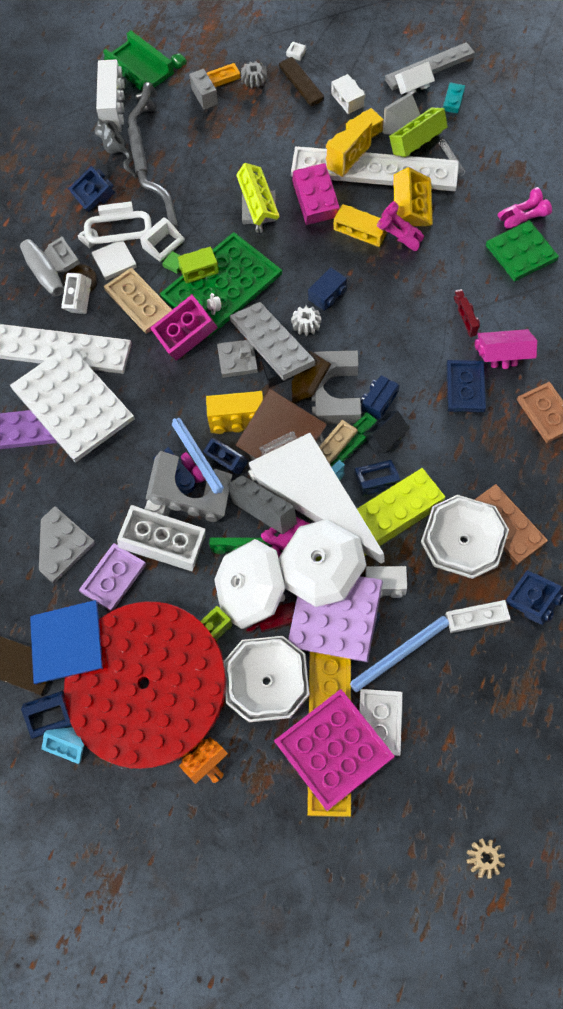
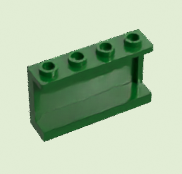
M131 30L126 33L128 41L113 52L107 49L103 50L104 60H117L118 66L122 68V75L129 82L136 85L139 90L143 91L145 82L151 83L155 88L174 74L172 61Z

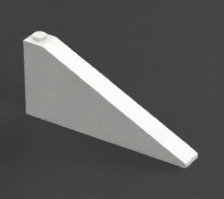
M311 433L249 462L251 470L248 473L252 481L256 480L259 486L294 506V509L311 520L319 522L327 519L359 537L365 554L379 563L385 562L383 551Z

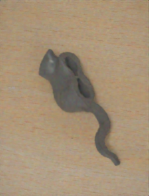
M99 119L95 128V135L102 139L104 149L108 153L116 154L123 152L126 155L127 159L123 162V167L136 178V173L128 166L133 160L132 153L124 147V139L119 133L116 124L110 120H105L103 123Z

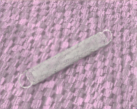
M441 143L440 146L444 149L447 157L449 155L452 157L453 152H450L451 149L448 144L444 145ZM458 163V164H459L458 169H459V171L462 173V172H463V170H462V168H461L462 166H460L461 164Z

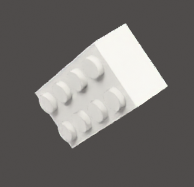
M117 60L98 61L96 109L98 117L103 123L105 120L113 121L118 131L122 132V125H124V116L122 115L124 113V103L122 101H125L124 91H122V89H125L124 79H121L122 68L118 66Z
M131 505L117 539L118 548L193 571L205 538V529Z

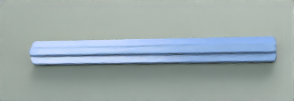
M174 418L172 426L212 491L215 494H221L224 486L180 418Z
M445 616L438 618L350 682L351 688L358 692L448 627V619Z

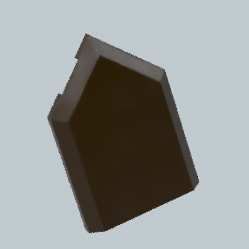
M310 350L308 353L315 360V366L293 377L292 403L294 404L299 403L304 398L308 399L315 394L331 366L330 362Z

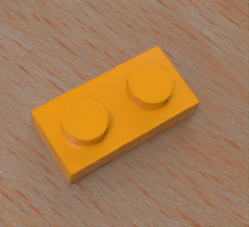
M235 63L207 72L214 87L241 78Z

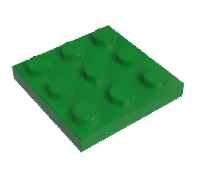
M530 220L486 242L487 248L514 282L558 261L559 255Z

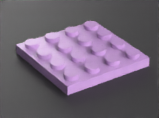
M360 576L345 600L315 607L297 596L288 640L303 651L368 662L383 581Z

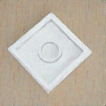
M117 241L92 252L93 258L105 280L116 277L131 267L132 269L137 268L124 241Z

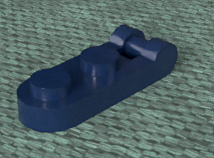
M169 447L163 450L166 453L174 455V453ZM178 459L175 483L181 493L188 494L196 487L195 479Z

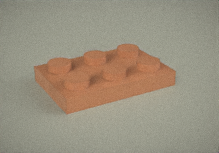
M550 382L518 396V403L546 443L563 436V400Z

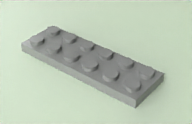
M261 302L230 315V321L283 380L315 366V360Z

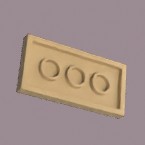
M132 267L104 286L105 291L146 334L152 331L150 327L172 311Z

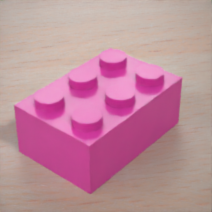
M326 163L293 170L292 182L305 224L309 225L334 219L340 207Z
M190 295L150 327L168 354L176 361L218 328L193 295Z

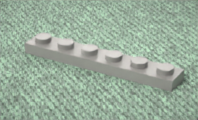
M466 42L385 75V81L393 91L399 88L395 75L429 62L432 74L473 58L475 52Z

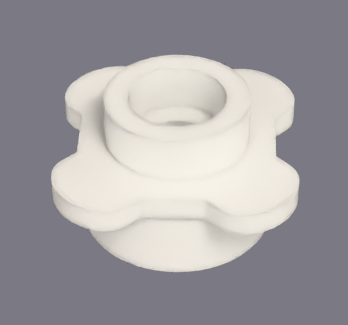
M213 293L210 294V299H207V308L211 310L212 315H215V311H220L221 309L220 298L218 296L214 297Z

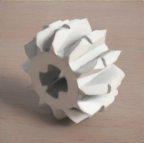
M306 305L303 309L299 307L298 311H294L291 318L294 331L298 330L299 335L305 333L307 336L309 332L314 335L315 330L320 328L321 316L319 310L315 311L314 307L309 309Z

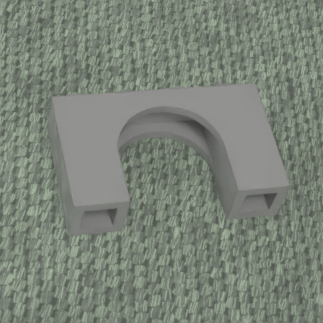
M358 351L314 352L330 362L331 366L312 396V401H315L316 406L312 407V415L325 424H339L341 420L348 424L356 423L361 418L360 398H334L326 393L323 386L329 379L336 376H358Z
M160 451L154 459L146 500H150L155 505L163 504L169 506L170 509L175 511L182 510L188 512L191 516L204 517L210 522L219 521L224 517L229 494L228 484L231 483L232 474L214 469L213 471L224 486L223 492L215 494L208 482H206L203 497L190 498L182 494L175 483V473L179 457Z

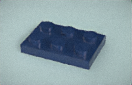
M447 360L448 411L485 412L484 361Z

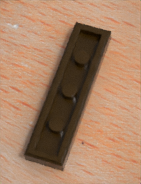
M293 57L279 62V68L310 106L324 101V95Z

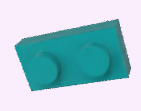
M449 84L443 104L445 111L459 112L465 85Z

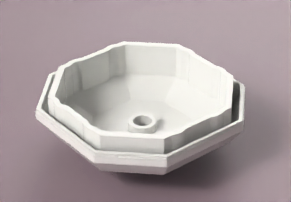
M456 495L432 507L421 544L434 567L473 579L498 567L509 529L496 506ZM464 537L467 539V542L463 543L460 539Z
M327 519L300 526L278 558L285 589L315 607L345 600L367 566L361 539ZM322 556L320 561H315L316 557Z
M256 539L226 554L214 579L220 609L231 619L233 624L241 629L274 615L285 590L277 551Z
M284 636L241 640L224 660L226 704L248 722L291 718L309 696L305 653ZM265 678L271 680V682L268 685H265L263 683V680Z

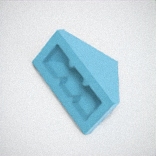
M73 727L46 730L44 732L42 750L80 764L84 744L81 738L77 736Z

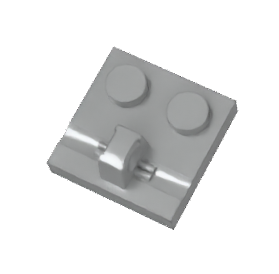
M248 340L217 344L222 378L258 373L254 347Z

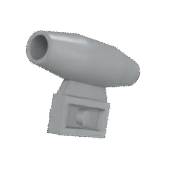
M63 237L50 243L44 252L32 240H24L20 245L27 265L39 283L52 296L57 297L64 292V287L58 273L67 272L80 264Z

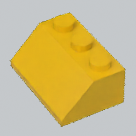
M410 167L394 174V201L399 205L397 211L399 217L409 222L412 226L433 225L431 178Z

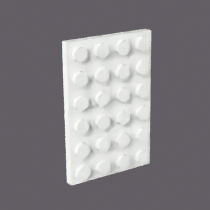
M67 345L10 385L12 390L75 463L135 419L134 415L70 345Z

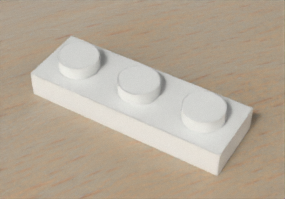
M505 600L448 611L445 614L449 622L450 633L504 623L511 619Z

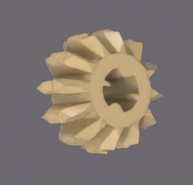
M484 839L479 840V845L475 842L472 843L471 846L475 851H467V854L473 857L467 860V864L474 863L475 865L471 868V872L473 873L479 869L478 877L482 878L484 873H486L488 879L492 878V872L495 875H499L500 871L497 867L503 868L505 866L503 862L499 861L505 855L502 853L497 854V851L501 848L500 845L492 848L493 840H489L486 846ZM481 854H488L490 856V859H488V861H490V864L488 862L483 863L481 861V859L483 858Z

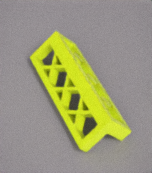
M244 163L237 173V178L254 224L261 225L266 217L277 220L279 213L261 167Z

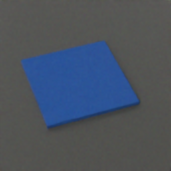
M97 600L30 616L34 684L103 669Z

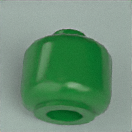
M180 53L174 54L171 57L175 69H180L183 65L187 64L186 58Z

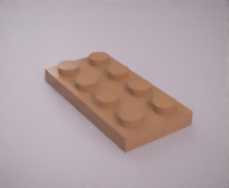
M496 484L475 499L496 506L509 529L503 550L516 565H519L548 542L544 535Z

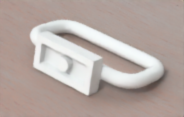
M132 202L98 206L100 216L91 217L85 222L84 233L86 240L92 244L140 239L141 236L152 228L151 218L144 211H133ZM143 218L145 222V229L140 232L93 237L91 235V226L95 223Z

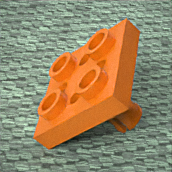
M209 737L204 739L192 754L186 755L179 767L195 784L206 774L213 783H216L219 779L214 774L216 773L220 779L224 775L216 765L228 753L215 740Z

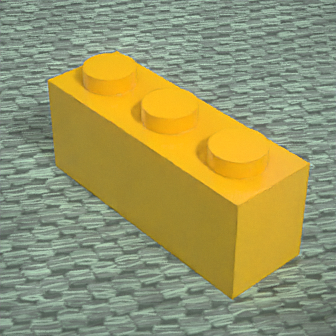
M342 204L334 218V230L377 247L381 246L388 233L377 227V223L381 218Z

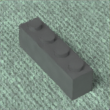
M243 475L228 484L232 503L281 534H284L297 524L293 505Z

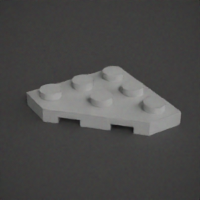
M55 506L41 519L39 571L53 584L96 544L91 537Z

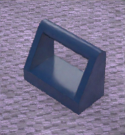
M391 460L354 468L362 497L384 492L400 482L398 472ZM389 468L391 475L364 481L362 474Z
M63 691L23 703L21 711L31 739L44 735L46 730L72 726ZM58 705L61 706L64 720L34 729L31 714Z

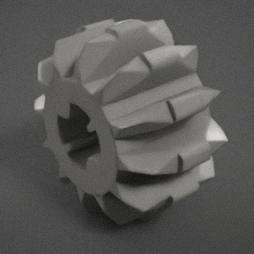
M250 61L249 64H244V67L241 68V80L245 83L246 87L259 88V85L264 86V83L267 81V69L262 63H257V61L252 63Z

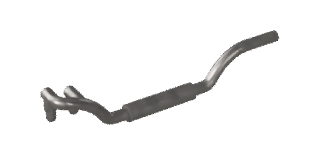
M145 82L143 91L135 95L136 100H139L128 118V134L135 172L144 189L156 192L162 197L165 202L168 220L177 228L174 204L170 194L160 185L147 180V164L141 132L136 120L141 113L146 111L154 112L156 110L155 104L149 97L155 98L157 91L151 83Z

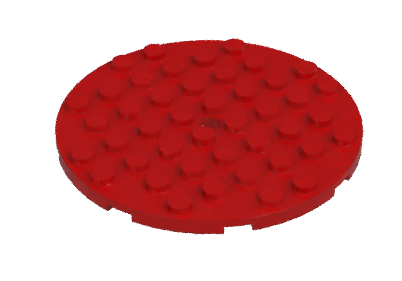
M138 602L125 605L106 614L99 619L103 669L65 677L64 698L71 725L77 736L81 738L83 744L94 754L109 763L132 769L154 768L173 763L193 751L203 741V738L213 728L220 715L226 693L224 659L215 638L203 623L187 611L167 603ZM144 678H148L149 686L146 689H141L139 682Z

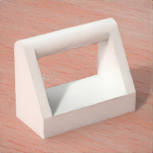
M165 217L140 237L142 248L160 262L185 241L183 236ZM170 234L176 240L161 253L154 248L166 235Z

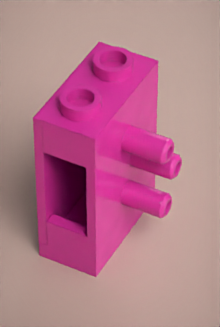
M528 329L478 333V339H475V349L478 350L479 356L485 362H491L492 368H497L498 361H502V368L508 369L509 360H511L510 365L515 367L518 365L519 359L536 358L537 340Z

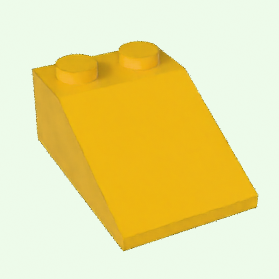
M369 120L340 132L327 142L326 166L328 170L343 177L371 146L372 121Z

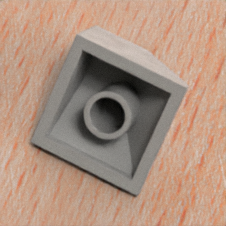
M411 93L384 108V134L392 135L420 116Z

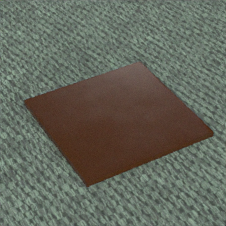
M269 389L235 446L257 459L308 433H311L316 442L327 424Z

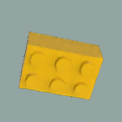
M262 391L206 396L210 432L223 434L224 432H242L245 430L263 400Z

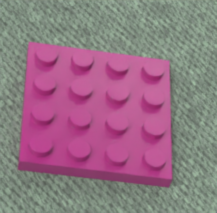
M342 689L274 740L275 744L326 811H329L395 757Z

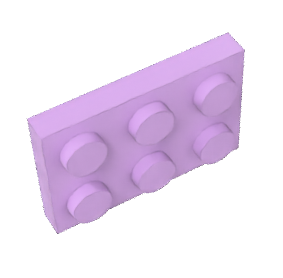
M113 543L79 591L93 601L97 600V603L107 610L113 611L145 568L146 563L128 551L118 548V545Z

